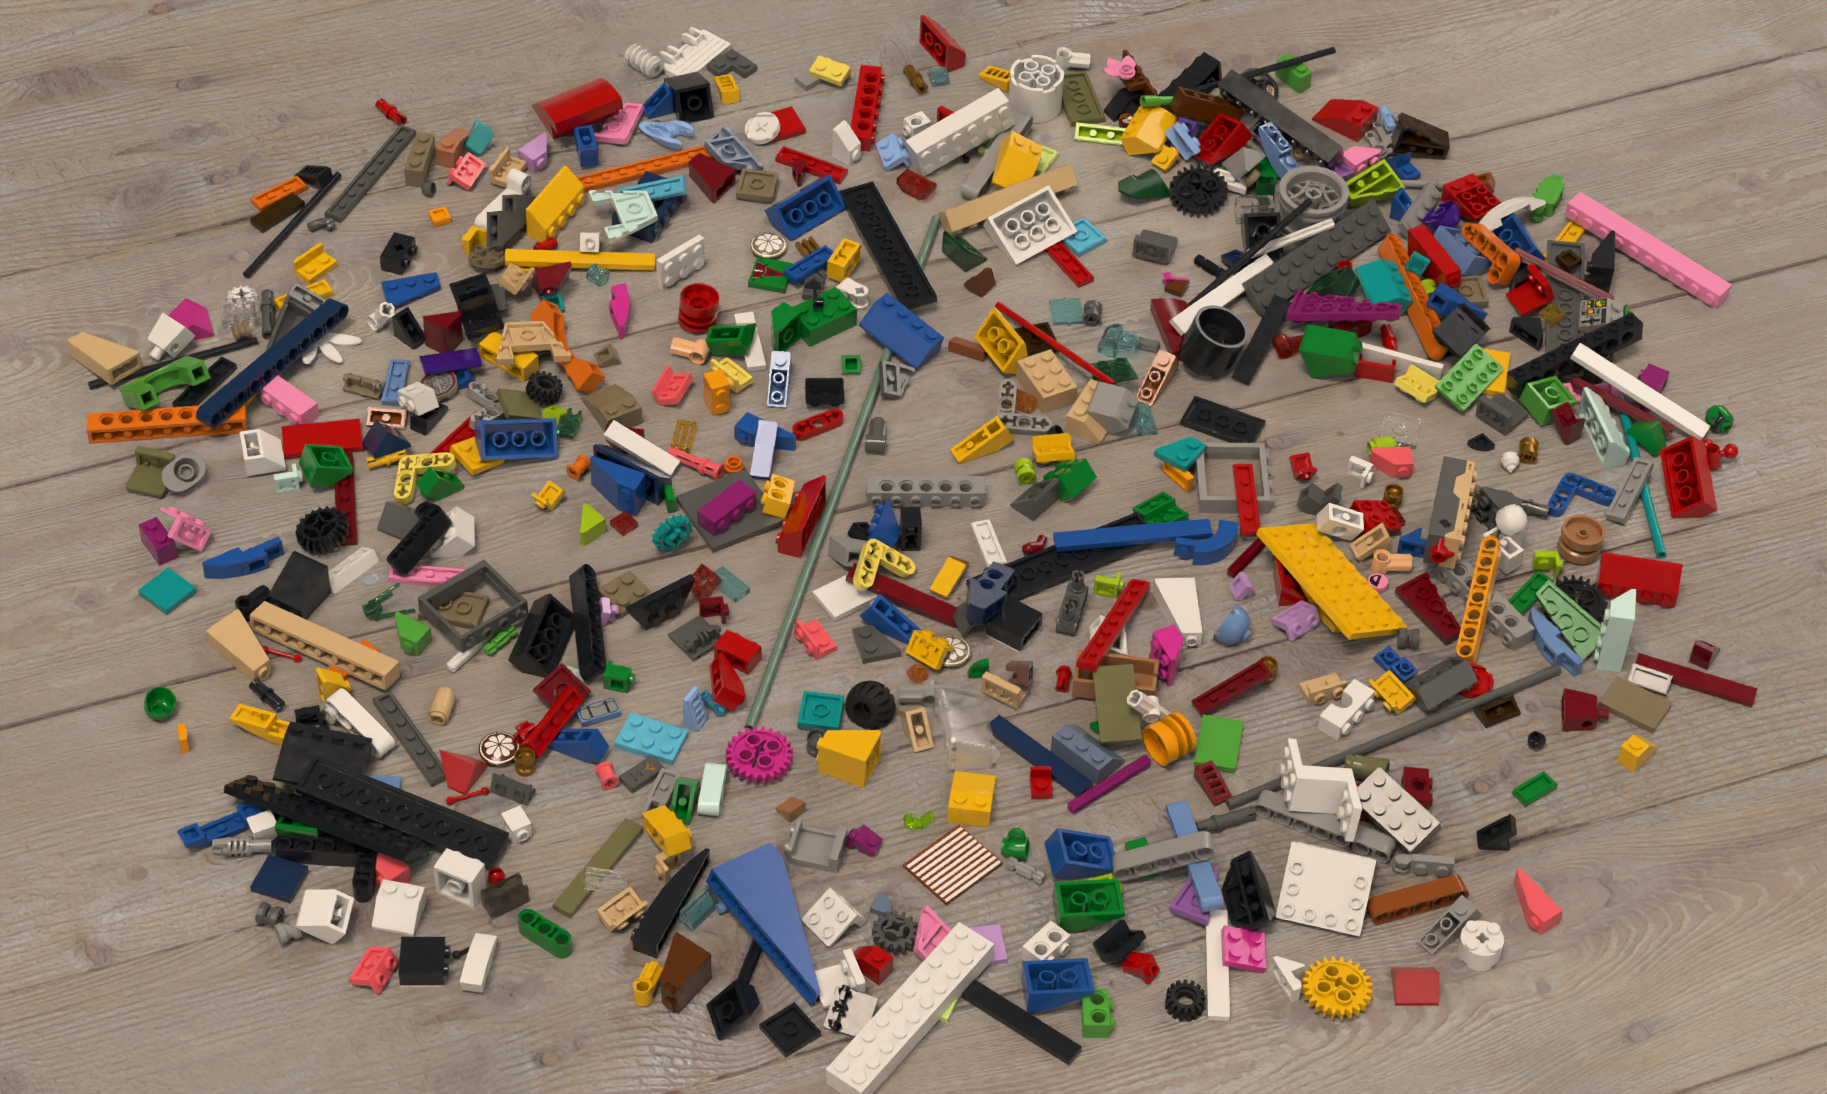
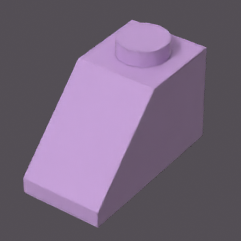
M545 132L518 150L519 159L527 161L526 169L534 174L547 165V134Z

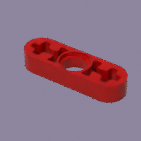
M830 409L799 421L792 426V434L796 435L797 441H804L836 429L843 424V412L839 409ZM814 423L823 424L821 427L813 426Z

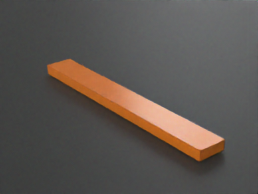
M703 145L578 176L577 178L583 184L584 193L590 190H598L638 180L646 171L658 175L686 168L689 161L698 153H702L710 158L712 156Z

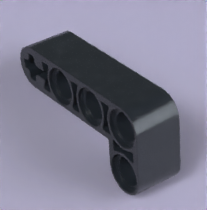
M426 501L419 504L414 512L420 520L387 556V562L399 576L409 573L450 527L452 521L439 505Z

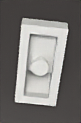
M1275 956L1272 960V973L1290 1002L1298 1001L1302 990L1300 979L1304 978L1306 966Z

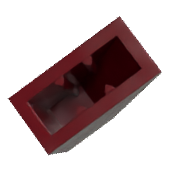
M698 153L689 161V177L712 203L715 204L735 184V169L702 153Z

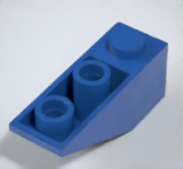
M1443 282L1436 287L1426 302L1428 306L1447 317L1463 302L1483 321L1488 315L1484 310Z
M886 499L883 504L879 503L873 512L875 515L870 521L872 524L867 530L869 533L867 541L877 539L892 548L898 540L900 528L890 501Z

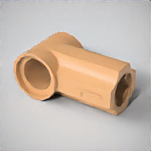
M674 337L670 353L689 357L693 363L701 365L705 362L710 349L705 342L706 340L699 339L696 342Z
M1378 549L1374 552L1370 569L1374 574L1379 573L1385 575L1388 571H1411L1412 556L1411 554H1390L1387 550Z

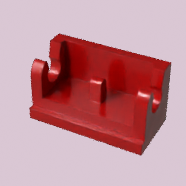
M1360 354L1355 377L1387 383L1393 382L1396 360H1392L1391 366L1378 362L1363 361V354Z

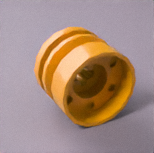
M1179 712L1170 713L1160 721H1155L1146 726L1142 731L1146 750L1152 759L1161 766H1166L1177 760L1179 756L1192 752L1197 745L1196 735L1192 726Z

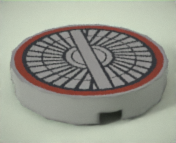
M452 371L427 374L420 381V383L434 389L437 402L442 401L443 398L447 397L448 399L452 397L458 388L457 377Z

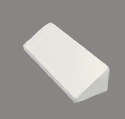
M361 547L329 571L332 593H338L379 562L374 549Z

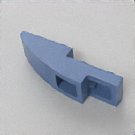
M1269 122L1259 126L1258 132L1263 149L1280 179L1287 172L1300 167L1290 155L1293 148L1273 123Z
M1534 607L1531 608L1528 622L1535 628L1533 641L1540 653L1552 666L1555 664L1561 665L1573 677L1578 676L1581 673L1584 661L1565 642L1560 640L1561 631L1558 627L1548 621Z

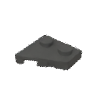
M882 360L879 363L881 396L898 400L902 396L911 374L915 371V367Z
M873 625L853 628L852 634L863 664L901 657V650Z

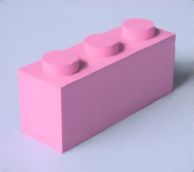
M276 376L260 390L262 402L272 407L279 415L286 417L294 425L309 424L319 417L317 402L280 376Z

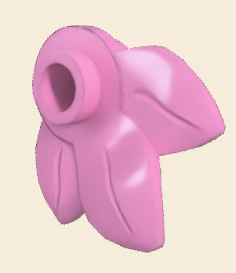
M1129 55L1124 57L1122 62L1108 58L1107 68H1104L1103 71L1109 76L1129 80L1135 76L1134 68L1136 63Z

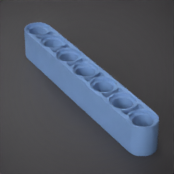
M1187 800L1166 805L1167 817L1175 838L1198 832ZM1209 859L1185 865L1202 913L1224 908L1223 898Z

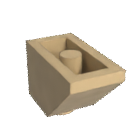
M916 705L898 710L903 731L913 752L934 747L925 707Z

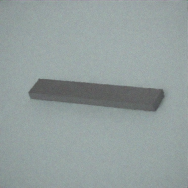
M389 691L373 698L374 706L429 785L433 787L446 781L443 764L394 694Z

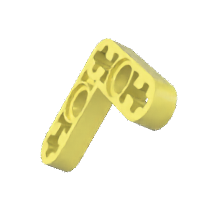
M445 452L402 457L399 461L394 489L396 501L405 505L413 500L417 475L424 474L429 466H423L424 463L432 461V464L429 465L430 467L450 472L457 465L454 455ZM404 478H411L408 482H402Z
M870 539L862 546L853 583L858 590L865 591L873 585L878 565L883 566L900 577L907 578L914 573L915 564L910 558L877 539ZM886 554L891 556L892 563L887 561ZM865 560L871 564V569L865 566Z

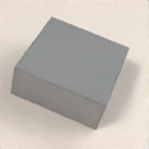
M808 69L795 77V83L805 91H808L819 85L820 79L809 75Z

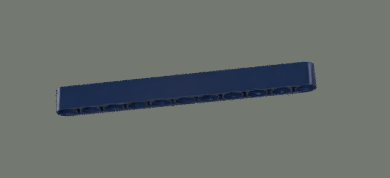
M332 298L327 299L203 403L196 412V419L213 428L219 426L343 321L348 315V305Z

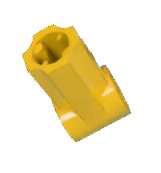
M651 961L646 963L639 978L633 982V1000L638 1006H648L653 1001V993L663 972V967L658 962Z

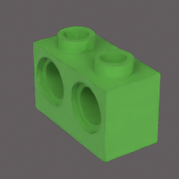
M1094 989V994L1080 999L1082 1038H1109L1110 1029H1114V1016H1110V1011L1113 1010V999L1108 997V989Z

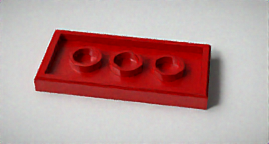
M360 418L281 426L284 459L301 458L305 444L342 446L345 453L363 451Z

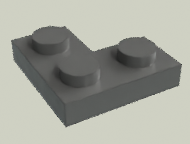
M731 49L709 63L707 71L715 76L726 75L734 71L746 79L757 71V65L734 49Z

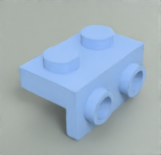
M1177 121L1164 133L1183 158L1188 160L1191 156L1201 151L1199 149L1201 144L1195 136L1193 138L1189 136L1188 132L1190 130L1184 122L1180 124Z
M894 132L875 143L884 168L887 171L901 163H904L907 168L911 166L909 162L910 155L904 149L906 144Z

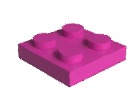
M1224 925L1221 929L1222 966L1264 973L1266 970L1265 933Z

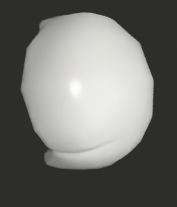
M1515 504L1507 505L1498 510L1495 518L1499 530L1508 536L1523 531L1528 522L1523 508Z

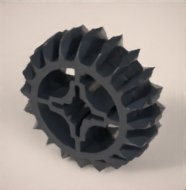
M328 506L324 509L319 507L316 511L311 509V513L305 514V518L299 519L300 524L296 525L297 542L310 555L314 553L317 556L321 553L326 555L328 551L334 553V549L336 547L340 548V543H346L345 539L349 537L348 520L343 512L335 507L331 509Z

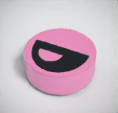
M1375 573L1369 576L1368 583L1378 593H1382L1387 589L1388 579L1382 574Z

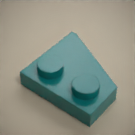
M1189 436L1155 449L1154 457L1185 473L1206 451L1207 445Z

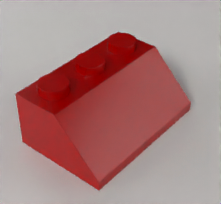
M921 15L919 43L946 73L964 67L966 58L964 49L956 43L954 38H951L946 29L942 28L938 22L925 15Z

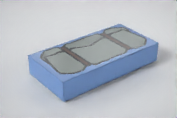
M615 697L579 706L575 711L581 727L621 716V710Z

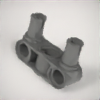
M1079 570L1072 572V581L1067 585L1055 631L1072 635L1077 633L1089 589L1084 583V572L1080 571V575H1078Z

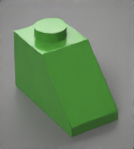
M400 612L395 613V624L401 649L418 657L432 641L431 627Z

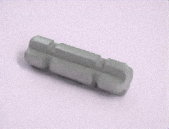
M1013 856L1009 857L1006 862L1007 868L1013 871L1016 870V873L1030 880L1033 878V881L1038 884L1043 883L1046 878L1045 872L1041 870L1036 871L1035 867L1023 861L1018 862L1019 859Z

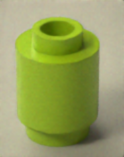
M1390 435L1372 438L1371 441H1367L1369 456L1373 448L1397 447L1396 440L1392 439Z

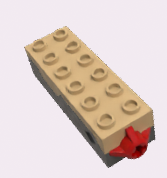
M1444 456L1423 563L1454 569L1456 561L1460 562L1462 550H1459V548L1462 549L1464 546L1467 521L1475 483L1471 482H1475L1477 471L1474 470L1475 462Z

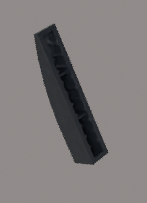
M705 848L684 865L662 888L647 912H643L640 918V925L638 928H634L631 934L634 951L657 959L710 863V849Z

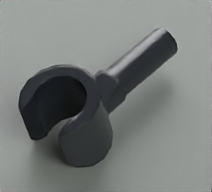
M814 289L813 308L823 309L824 298L819 297L817 289Z

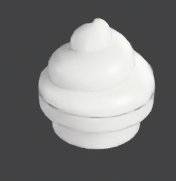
M1505 452L1501 455L1500 464L1504 469L1512 473L1516 466L1519 465L1520 459L1516 452Z

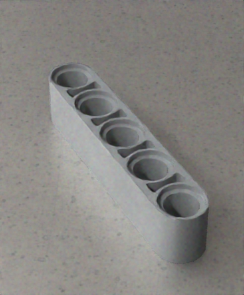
M1201 831L1117 853L1112 857L1113 875L1119 881H1127L1208 860L1214 856L1212 834L1207 831Z

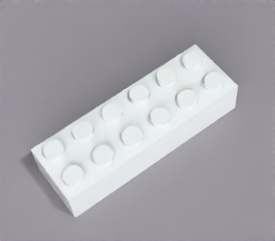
M997 88L906 140L913 166L924 177L1015 124L1010 102L1000 89Z

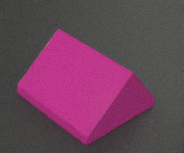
M185 298L169 314V317L185 326L195 335L191 341L214 336L207 309L202 305Z

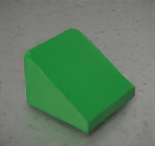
M841 355L842 374H861L860 355Z

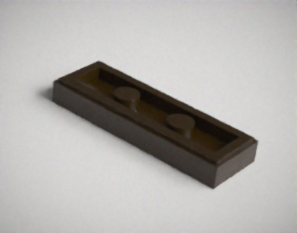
M292 192L252 217L250 224L263 233L304 207L305 202Z

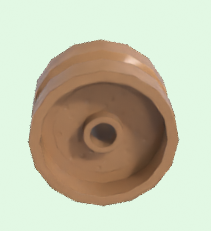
M1587 515L1570 516L1562 525L1561 535L1557 543L1558 552L1567 561L1575 564L1586 565L1593 563L1598 559L1606 535L1604 526L1595 518Z

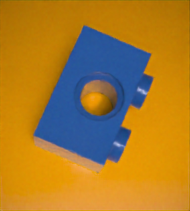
M592 125L575 127L574 142L581 168L599 165L598 146Z

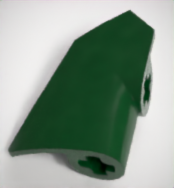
M1150 169L1138 176L1130 175L1118 182V192L1136 200L1170 197L1168 187L1154 169Z

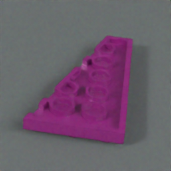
M1297 290L1286 316L1287 321L1295 323L1303 321L1315 323L1321 321L1339 322L1343 320H1349L1350 322L1386 320L1392 322L1399 320L1402 313V305L1387 302L1371 304L1370 300L1366 299L1362 300V302H1357L1353 297L1332 294L1323 297L1319 296L1318 292H1311L1309 295L1304 294L1303 290Z

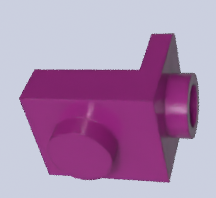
M863 824L849 832L847 835L849 840L845 846L849 849L855 845L871 858L875 855L883 839Z

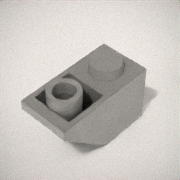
M830 535L828 555L842 565L852 567L854 563H858L862 546L867 541Z

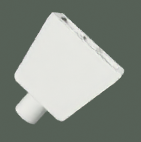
M162 313L148 337V340L155 345L149 355L157 361L160 360L164 353L171 357H176L195 335L185 326Z

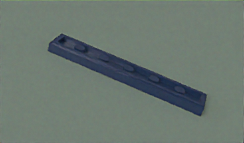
M1000 714L986 725L985 731L1033 766H1050L1052 770L1051 779L1076 797L1093 787L1091 780Z

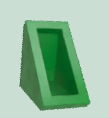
M1661 421L1636 422L1626 431L1654 456L1658 455L1661 449L1667 447Z

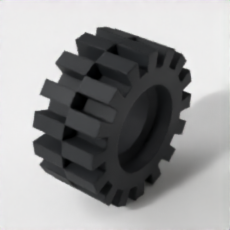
M536 371V374L532 373L529 377L525 390L526 395H529L528 398L530 399L534 398L533 402L535 403L539 401L541 405L543 403L546 405L551 403L553 405L560 398L563 383H561L560 379H557L556 375L551 376L552 373L550 372L546 374V371H542V373Z
M1184 979L1183 983L1178 980L1176 985L1172 983L1170 988L1168 987L1165 1009H1168L1167 1013L1169 1015L1173 1013V1019L1176 1020L1177 1017H1180L1179 1021L1183 1022V1018H1186V1021L1190 1022L1191 1017L1193 1020H1196L1198 1016L1202 1015L1206 995H1204L1205 991L1201 989L1199 984L1194 986V981L1191 980L1189 984L1187 979ZM1188 997L1193 1000V1003L1189 1005L1181 1004L1177 1001V998Z

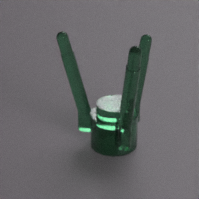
M396 583L374 599L368 601V603L362 605L363 612L368 620L374 618L375 621H378L382 618L393 617L396 612L402 614L415 612V609H406L380 614L383 611L380 603L393 595L392 591L398 588L400 583Z

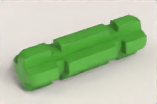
M508 626L504 629V632L501 631L490 643L488 642L484 645L483 650L485 653L493 655L497 648L500 649L510 640V637L513 638L517 634L515 626Z

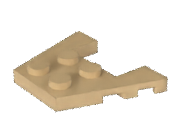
M544 321L505 323L499 352L496 357V365H513V352L550 350L553 362H570L571 353L565 351L562 342H558L555 339V334Z

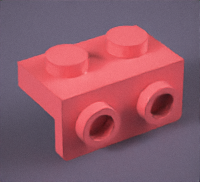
M666 366L652 389L653 396L658 404H679L693 380L691 373L674 374L672 368Z

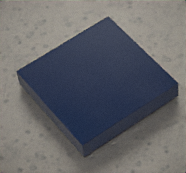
M269 854L252 882L250 889L252 892L291 903L309 871L308 866Z

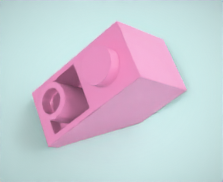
M1354 146L1344 151V155L1340 158L1339 162L1355 171V177L1380 162L1382 151L1380 149Z

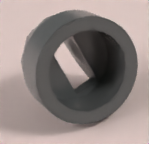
M424 182L421 185L422 193L426 196H434L436 193L435 182Z

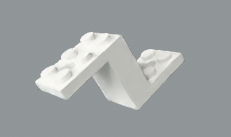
M1288 738L1286 747L1282 749L1283 760L1278 765V775L1281 776V788L1285 791L1284 802H1287L1289 811L1336 814L1337 819H1340V832L1343 833L1345 841L1354 842L1362 806L1352 769L1302 765L1296 739Z

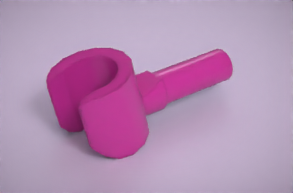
M1170 272L1164 273L1165 279H1162L1165 285L1174 280L1189 281V278L1173 277Z

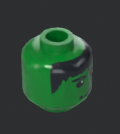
M1713 405L1706 411L1705 422L1710 425L1713 432L1726 433L1732 428L1734 417L1723 405Z

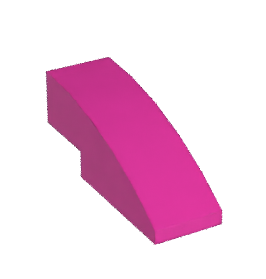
M626 283L611 286V300H609V313L620 340L624 339L627 333L630 318L629 294Z

